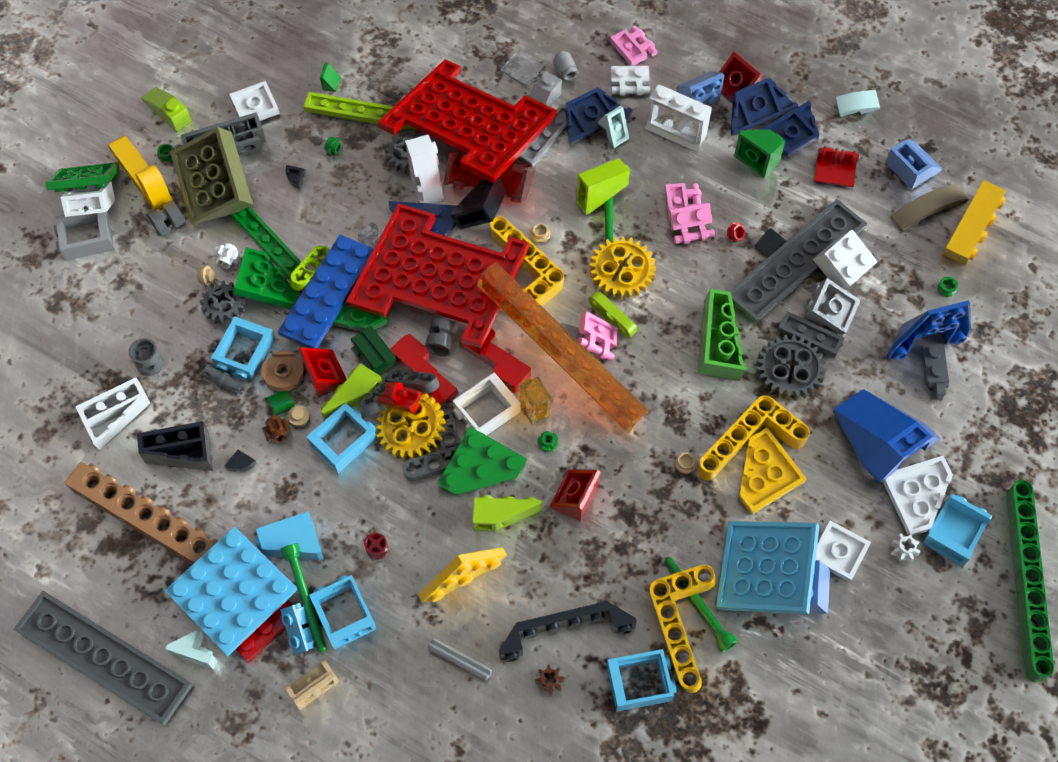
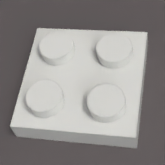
M266 81L229 94L239 117L257 112L261 121L280 114Z
M829 521L817 543L815 560H820L830 569L831 573L851 582L871 542Z

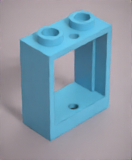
M234 316L211 357L215 368L223 373H232L241 380L248 379L254 381L276 340L272 329ZM237 334L260 342L247 366L225 358Z
M346 403L306 436L309 445L337 473L341 472L377 440L375 426L368 420L365 422L361 418V413L354 406L351 408ZM348 416L365 433L338 456L322 438Z
M352 575L339 577L335 580V583L327 587H318L309 595L334 650L377 630ZM352 589L365 618L333 633L320 604Z
M663 649L607 660L606 666L616 712L670 702L673 700L674 693H677L675 681L670 679L668 670H671L669 656L664 655ZM657 662L664 693L626 701L619 669Z

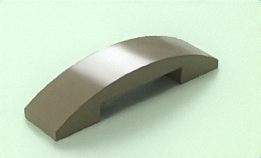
M958 184L944 186L906 204L893 213L891 219L900 231L903 232L918 225L920 220L949 206L951 209L967 202L969 198Z

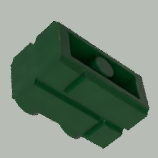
M368 326L361 333L351 338L353 345L351 351L357 359L361 357L364 360L362 364L381 376L387 370L397 365L395 355L372 326Z

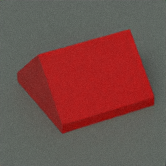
M733 51L719 71L725 75L721 92L733 101L734 92L760 82L763 74Z
M303 347L298 349L318 398L336 391L340 384L345 383L347 379L333 350Z
M568 469L550 507L581 521L599 485L600 471Z

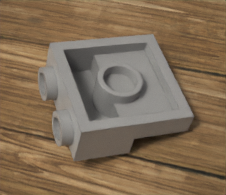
M828 278L820 283H815L811 289V293H813L812 299H808L803 307L806 310L804 316L820 327L826 325L841 336L846 334L860 300Z

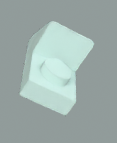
M622 106L612 110L598 121V124L606 129L609 145L613 148L629 139Z
M199 630L167 644L165 648L175 657L213 670L217 663V660L212 655V651L199 647L203 639V635Z

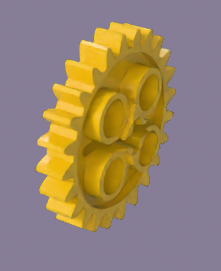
M622 236L621 241L614 237L613 243L607 239L606 246L599 244V250L595 249L594 256H591L589 270H591L590 277L594 278L593 284H599V291L605 289V295L611 292L613 299L617 294L620 295L621 300H623L624 295L631 299L632 293L639 296L640 290L646 292L647 286H651L652 280L655 277L656 266L654 265L655 258H651L652 251L646 252L647 246L640 247V241H637L635 244L632 243V237L628 242L625 241L624 236ZM615 254H622L623 256L617 257ZM629 255H632V256L628 259L627 264H626V267H623L624 264L626 263V260H627L628 256H629ZM637 263V264H640L641 266L636 267V266H633L632 264ZM610 269L613 272H605L604 270ZM619 269H621L617 280L613 281L617 277ZM622 279H629L630 282H623Z
M426 393L421 396L418 409L422 410L416 415L407 413L406 410L399 408H390L389 405H385L386 411H379L383 417L376 418L378 423L381 424L375 427L380 432L376 436L381 440L380 444L386 447L385 450L388 453L392 452L396 458L400 455L405 460L407 455L413 459L415 454L423 456L422 451L424 450L427 453H431L430 446L437 447L434 441L442 440L439 433L445 432L441 425L446 424L444 418H441L445 414L440 410L441 406L439 403H435L436 401L433 397L429 398ZM402 416L400 421L394 423L397 417ZM428 427L425 433L420 434L423 428ZM408 435L406 440L400 442L402 436Z

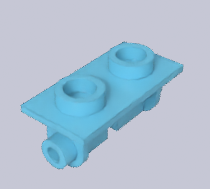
M298 603L280 609L282 622L286 627L289 645L293 653L297 654L314 648L313 643L315 641L310 627L302 629L301 626L308 623L304 607H301V604Z

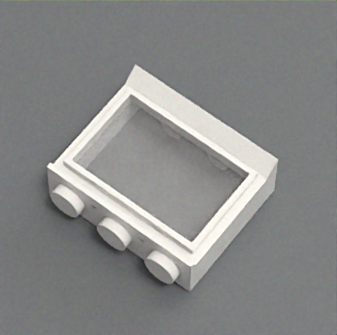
M658 84L649 98V115L645 129L697 152L707 136L712 107Z

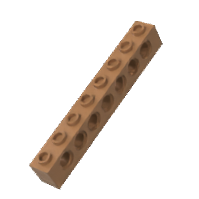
M80 462L64 482L75 494L191 565L219 541L215 538L213 540L206 537L207 534L197 527L195 529L188 526L189 523L178 516L175 519L170 516L171 512L163 506L157 508L152 505L153 501L144 495L141 497L135 494L136 491L126 484L124 486L119 485L118 480L112 475L107 474L104 476L100 473L101 470L91 463L86 465ZM98 482L95 487L91 488L93 483ZM116 492L112 498H108L111 493ZM134 503L131 508L125 509L128 504ZM151 514L150 518L143 520L145 515ZM169 524L168 529L160 531L164 525ZM187 535L186 540L178 542L180 537ZM206 546L203 552L196 553L199 547Z

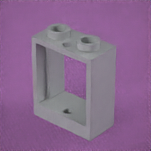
M107 212L65 217V215L56 216L54 232L59 240L56 242V248L59 254L62 253L66 261L115 250L110 217ZM98 222L100 237L67 244L65 229Z

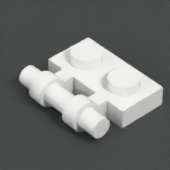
M611 66L612 94H619V96H625V94H636L637 96L650 94L649 66Z

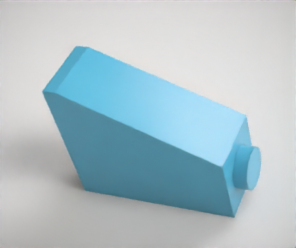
M309 512L256 529L258 537L254 539L257 549L263 550L266 557L283 558L280 548L298 543L301 551L298 559H324Z

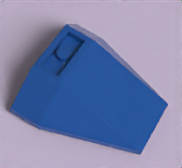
M969 300L926 311L903 323L886 356L887 360L905 358L917 338L934 335L938 332L941 333L946 345L963 343L971 332Z
M862 389L833 409L835 417L863 467L879 483L895 473L900 463L921 448L925 451L940 440V437L924 422L865 389Z

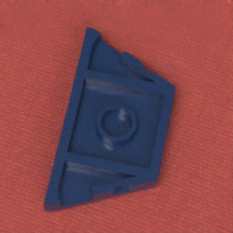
M770 77L733 93L731 135H736L742 130L750 129L799 106L796 102H792Z
M597 87L565 104V115L570 146L604 129L598 124V121L612 110L621 106L617 103L618 100L608 96L606 92ZM623 107L625 117L631 115L632 109Z
M810 101L759 129H770L786 140L782 152L783 156L789 157L819 138L820 134L818 127L815 125L816 120L815 116L812 115Z
M389 201V208L392 214L398 203L435 214L436 220L430 229L431 232L448 236V233L457 225L450 216V213L457 205Z

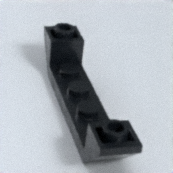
M604 601L517 622L499 649L500 661L514 662L520 656H523L520 637L530 639L536 637L537 633L545 631L547 633H555L560 628L566 626L576 628L583 625V622L592 620L593 623L603 621L607 616L613 634L619 632V635L631 633L632 629H635L637 621L634 616L610 602Z

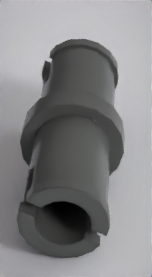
M210 364L203 370L206 373L202 372L203 377L216 383L220 389L225 388L237 397L243 393L244 390L242 389H245V385L231 378L229 373H223Z

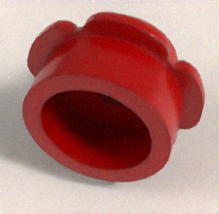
M733 222L732 225H729L727 228L729 240L738 242L744 238L745 228L742 224Z

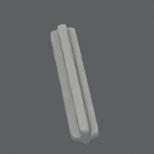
M433 638L428 645L429 651L484 681H487L492 674L491 668L436 638Z

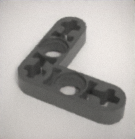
M395 370L388 374L360 402V405L365 415H372L380 411L385 404L379 403L377 399L383 394L387 382H400L404 387L418 390L421 393H431L437 390L440 384L433 373Z
M441 409L445 414L443 417L447 419L448 427L445 429V432L439 433L442 437V440H439L442 450L407 460L402 467L403 474L407 480L417 481L444 472L461 442L450 411ZM446 435H453L456 438L451 444L445 443L443 439ZM442 457H445L447 463L445 466ZM431 460H438L440 466L436 469H431L428 467V463ZM421 463H424V467L426 470L424 472L422 470ZM411 466H414V468L416 469L415 474L411 473Z

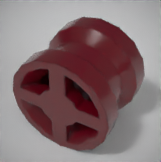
M371 533L365 539L364 546L370 558L379 560L387 555L389 548L384 535Z

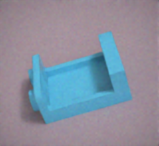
M950 494L922 544L963 567L970 560L973 554L972 551L986 525L990 522L992 515L988 514L985 509L970 504L964 497Z

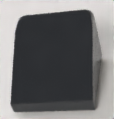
M769 228L754 247L768 258L784 244L785 239L772 228Z

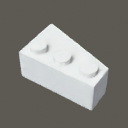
M429 135L405 141L410 177L419 202L435 204L444 201L440 181L441 175L438 168V150L435 141L431 142Z
M136 377L76 406V409L93 444L100 451L150 404V401Z

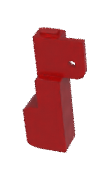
M492 328L482 349L462 343L460 339V347L494 368L493 373L495 372L511 392L517 393L530 379L531 367L492 343V340L495 338V331Z
M411 334L403 336L390 349L395 355L397 362L408 371L426 372L436 375L440 384L438 389L431 393H426L427 395L432 394L431 397L435 399V403H439L442 406L444 403L448 404L457 396V388L428 363L430 358L428 348Z

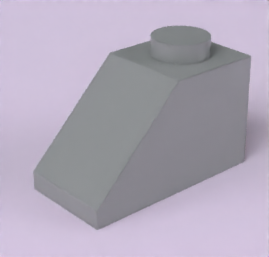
M545 71L534 84L529 98L551 107L561 95L562 80Z

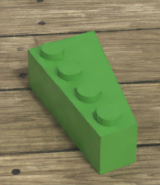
M710 288L704 299L698 374L740 381L746 372V366L742 359L743 351L739 343L738 327H736L732 295L729 291Z

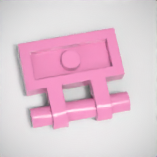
M636 26L630 29L631 34L625 29L610 37V43L630 66H634L647 59V53L655 56L658 52L655 49L654 43L651 40H647L645 33Z
M685 183L665 184L668 215L671 209L701 204L702 193L698 184H692L690 186L691 189L687 190ZM688 199L693 200V204L688 205Z
M710 203L669 210L672 230L680 229L681 235L674 236L675 244H689L690 241L699 239L705 241L710 237H715L714 229L706 230L705 224L713 223ZM687 227H698V232H688Z
M587 311L584 312L580 318L579 333L585 335V339L579 337L577 345L587 352L595 353L597 357L603 360L612 361L614 353L610 352V348L617 346L618 328ZM595 341L599 342L600 346L596 345Z

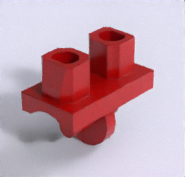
M387 382L383 394L377 400L379 403L389 405L390 408H399L406 410L407 413L415 414L420 406L419 400L422 393L418 390L404 387L400 382Z

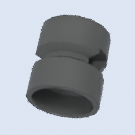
M173 200L162 205L161 210L155 209L147 214L153 227L161 237L171 232L172 227L178 228L186 223Z
M434 318L431 321L430 334L427 336L425 343L429 353L441 357L451 354L454 345L453 340L458 330L455 322L446 318Z
M142 338L131 344L129 356L138 372L145 376H153L162 370L164 360L151 339Z

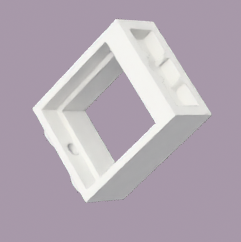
M112 182L100 188H96L95 185L87 186L86 189L75 190L74 187L69 188L61 196L65 217L107 212L115 202Z
M495 372L453 400L454 409L452 412L459 421L463 420L466 424V430L471 426L486 436L521 412L520 402ZM492 390L507 409L479 428L464 408Z

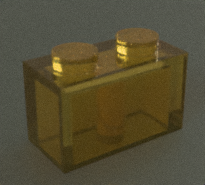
M538 376L523 381L519 386V402L533 425L551 415V396Z

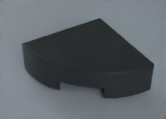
M286 165L285 171L288 181L294 187L300 188L306 170Z
M237 450L224 467L232 472L248 470L256 464V460Z

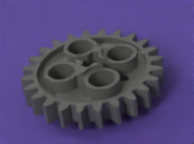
M784 335L782 341L778 336L774 342L769 340L767 346L763 345L756 362L758 367L756 374H761L759 381H765L763 388L771 387L770 394L777 391L778 398L784 394L786 400H789L790 395L794 397L795 401L798 400L799 395L804 399L808 393L813 395L815 389L818 390L821 383H823L825 378L823 375L826 373V369L823 368L826 361L821 360L823 354H816L818 347L811 348V341L806 344L803 343L804 337L797 341L795 335L792 336L791 340L788 339L787 335ZM791 351H792V352L794 353V358H793V361H792V368H791V369L793 370V372H792V374H791V384H789V383H788V375H789V370H790L789 362H790V359H791ZM777 355H782L785 358H779ZM798 358H804L806 361H801ZM779 373L783 375V377H778L775 374ZM797 376L803 377L805 380H799Z

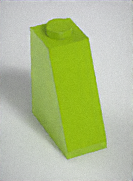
M618 158L578 174L576 204L585 215L593 212L628 185L629 167Z

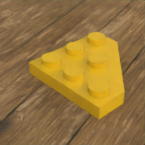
M768 428L749 438L741 480L739 499L750 514L753 515L807 480Z
M502 547L458 555L418 596L422 602H437L460 586L468 585L476 577L489 570L498 568L501 565V560L507 554Z

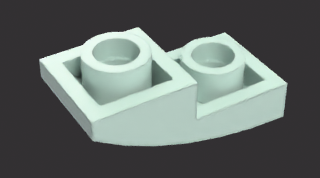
M876 90L854 92L836 97L841 117L856 112L864 114L880 109Z

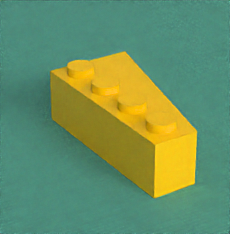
M985 180L982 181L943 253L944 256L963 265H966L968 259L973 261L978 252V249L975 248L977 243L982 244L987 235V232L984 231L987 225L992 226L997 215H994L996 208L1001 210L1006 200L1003 197L1006 190Z

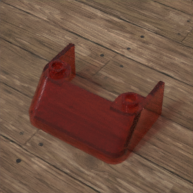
M460 150L449 153L443 185L453 184V188L465 190V187H475L484 178L460 167V160L467 153ZM514 161L499 177L507 189V196L511 197L510 201L522 203L527 199L536 166Z

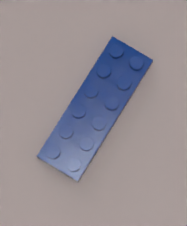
M339 234L279 328L278 334L307 348H318L345 305L374 248Z

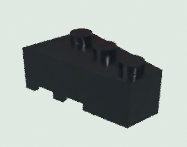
M203 421L137 433L138 453L146 464L213 471L209 431Z

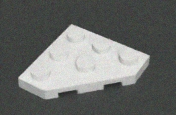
M944 456L898 469L882 481L908 536L910 534L912 536L921 534L932 528L948 484L953 476Z

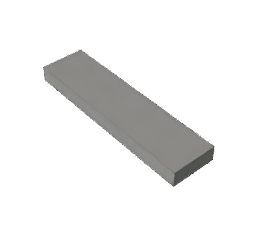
M563 104L557 108V117L523 151L517 160L533 168L565 132L567 123L565 106Z

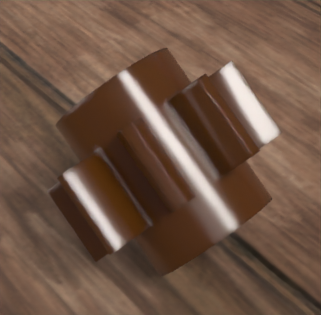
M280 416L268 418L265 421L266 426L262 427L267 441L272 439L273 443L284 441L288 437L287 432L291 431L286 418L281 420Z
M548 664L546 670H538L541 678L535 679V684H541L540 693L547 691L552 696L553 691H562L558 683L564 682L565 677L558 675L560 672L559 667L554 670ZM546 677L548 679L554 677V684L552 682L546 684Z

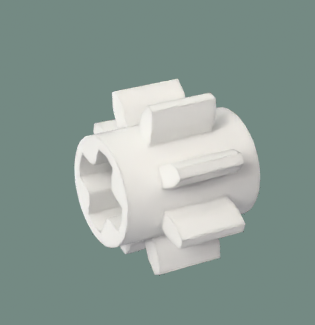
M228 243L216 247L213 253L216 264L225 269L233 267V264L237 265L240 258L237 248Z
M899 534L897 540H893L890 544L892 547H895L891 555L899 558V562L907 559L910 563L914 556H918L920 553L916 549L920 542L915 541L912 538V534L905 537Z

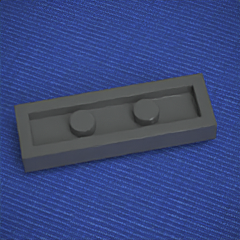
M788 311L777 330L791 338L795 335L797 341L804 337L803 343L806 344L811 341L810 347H818V351L833 358L836 357L845 339Z

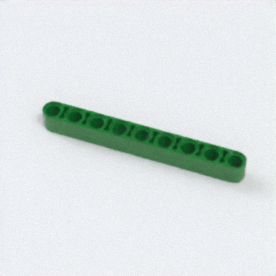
M1021 479L1017 480L1007 491L1006 500L1025 674L1029 680L1038 683L1053 674L1054 660L1034 489L1030 482ZM1016 490L1022 492L1023 496L1019 495ZM1019 511H1022L1026 517L1020 515ZM1021 532H1024L1028 538L1023 537ZM1023 553L1027 554L1031 560L1026 559ZM1025 575H1029L1033 579V582L1027 580ZM1028 597L1033 598L1034 601H1035V603H1036V605H1035V604H1032V603L1028 600ZM1030 619L1035 620L1038 627L1033 626ZM1033 642L1039 644L1041 651L1034 647ZM1036 665L1043 669V674L1036 670Z

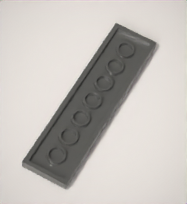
M836 199L729 291L732 295L733 305L756 324L819 269V266L813 260L839 236L850 230H853L858 235L866 228L867 223Z
M45 591L40 593L13 629L164 726L193 686L185 678Z

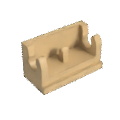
M323 659L315 668L292 684H287L284 688L300 710L337 684L339 680L325 659Z

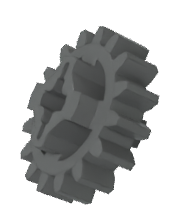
M409 133L405 137L399 134L398 139L392 137L393 142H387L388 148H385L386 161L389 162L390 167L395 166L397 172L403 169V173H406L407 169H409L405 141L417 138L416 134L413 137H410Z
M222 281L219 286L215 282L214 288L208 286V293H202L203 299L200 300L201 310L207 320L212 319L215 324L220 320L221 324L224 325L225 320L231 323L234 316L240 318L239 312H245L243 306L247 305L246 297L233 294L235 287L233 282L226 285L225 281Z

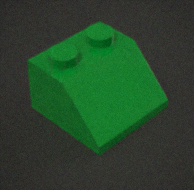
M770 129L742 130L738 136L734 157L765 178L779 164L786 140Z

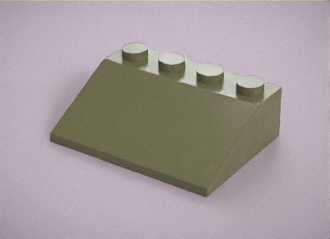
M216 127L170 152L192 225L234 214L253 205L232 132Z

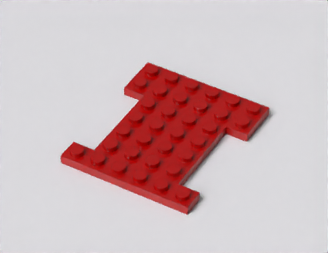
M444 59L378 121V128L393 135L405 125L417 129L467 153L460 160V167L494 183L557 117V110L525 95L515 106L455 79L461 72V66Z
M398 203L346 301L347 305L386 317L393 302L397 301L466 323L468 325L461 337L462 343L482 349L530 247L529 242L509 237L503 252L500 253L431 232L430 229L436 220L435 214Z

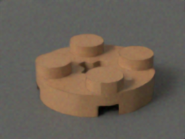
M277 351L271 354V358L263 362L261 375L268 389L283 392L300 387L305 375L303 361L291 351ZM282 368H286V371H288L285 374L278 373Z

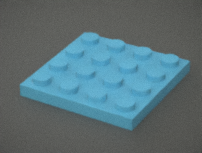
M729 521L716 607L719 610L809 615L819 525L817 523Z
M233 527L164 591L229 656L298 589L236 527Z

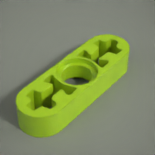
M322 245L314 247L292 272L290 286L294 290L303 291L329 252V248ZM311 265L314 266L316 269L311 271L307 270L305 267Z
M596 291L588 297L591 306L610 324L617 327L618 331L625 338L630 339L638 332L634 322L600 291Z

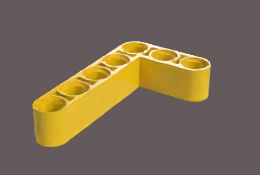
M126 135L107 144L116 160L153 210H161L162 205L172 200L157 167L154 164L147 165Z
M498 216L494 218L493 222H490V232L492 240L503 250L509 237L529 242L530 247L526 253L529 256H525L521 267L535 281L515 297V312L517 316L528 318L563 290L564 273L507 219Z
M765 395L760 396L702 456L698 466V475L703 480L709 481L714 479L748 443L749 438L757 434L763 426L793 449L804 447L810 435V430L806 424L773 398ZM759 407H765L768 411H763ZM776 420H782L785 424H779ZM746 421H751V422H753L755 425H753V426L748 425V424L746 423ZM794 434H800L802 438H797ZM732 436H739L741 440H735ZM718 450L726 451L727 455L719 454ZM704 465L712 466L713 470L705 469Z
M699 565L657 579L651 583L649 588L679 682L683 690L688 693L697 692L701 688L702 680L675 601L708 591L715 586V573L709 565ZM707 573L711 575V578L707 582H702L699 580L700 575ZM685 580L689 582L688 587L685 589L677 587L680 581ZM665 588L667 592L664 596L659 597L655 595L656 590ZM666 609L674 611V615L670 618L662 616ZM673 631H680L682 633L678 640H671L669 636ZM687 653L689 659L685 663H680L677 661L679 654ZM689 675L697 678L696 683L692 686L684 684L685 678Z

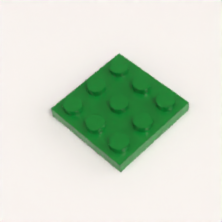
M119 162L58 169L45 182L47 190H54V192H63L67 188L73 187L75 190L86 189L90 185H95L96 188L105 187L120 170Z

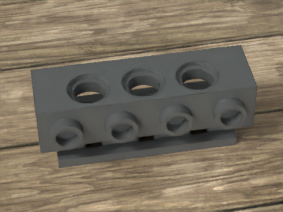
M257 112L181 135L183 144H186L214 128L220 127L232 132L238 155L261 149L260 140L265 139Z

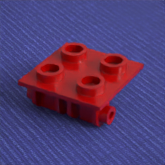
M826 146L818 148L814 181L854 188L856 164L859 154L856 151L844 152V149H841V152H839L838 148L834 151V149L826 148Z

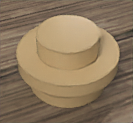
M537 223L532 227L531 238L534 241L545 242L550 238L551 231L546 224Z
M204 265L198 269V282L205 286H210L215 280V271L210 265Z
M295 406L288 412V420L294 426L301 427L309 421L310 414L304 406Z
M683 452L676 457L675 467L681 473H692L697 467V459L693 454Z

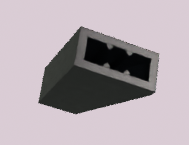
M499 178L494 183L482 179L455 207L450 216L460 230L493 222L507 189Z

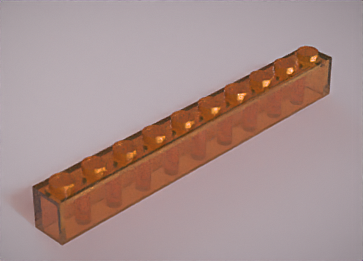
M497 262L481 273L477 286L624 430L629 433L643 420L649 410Z

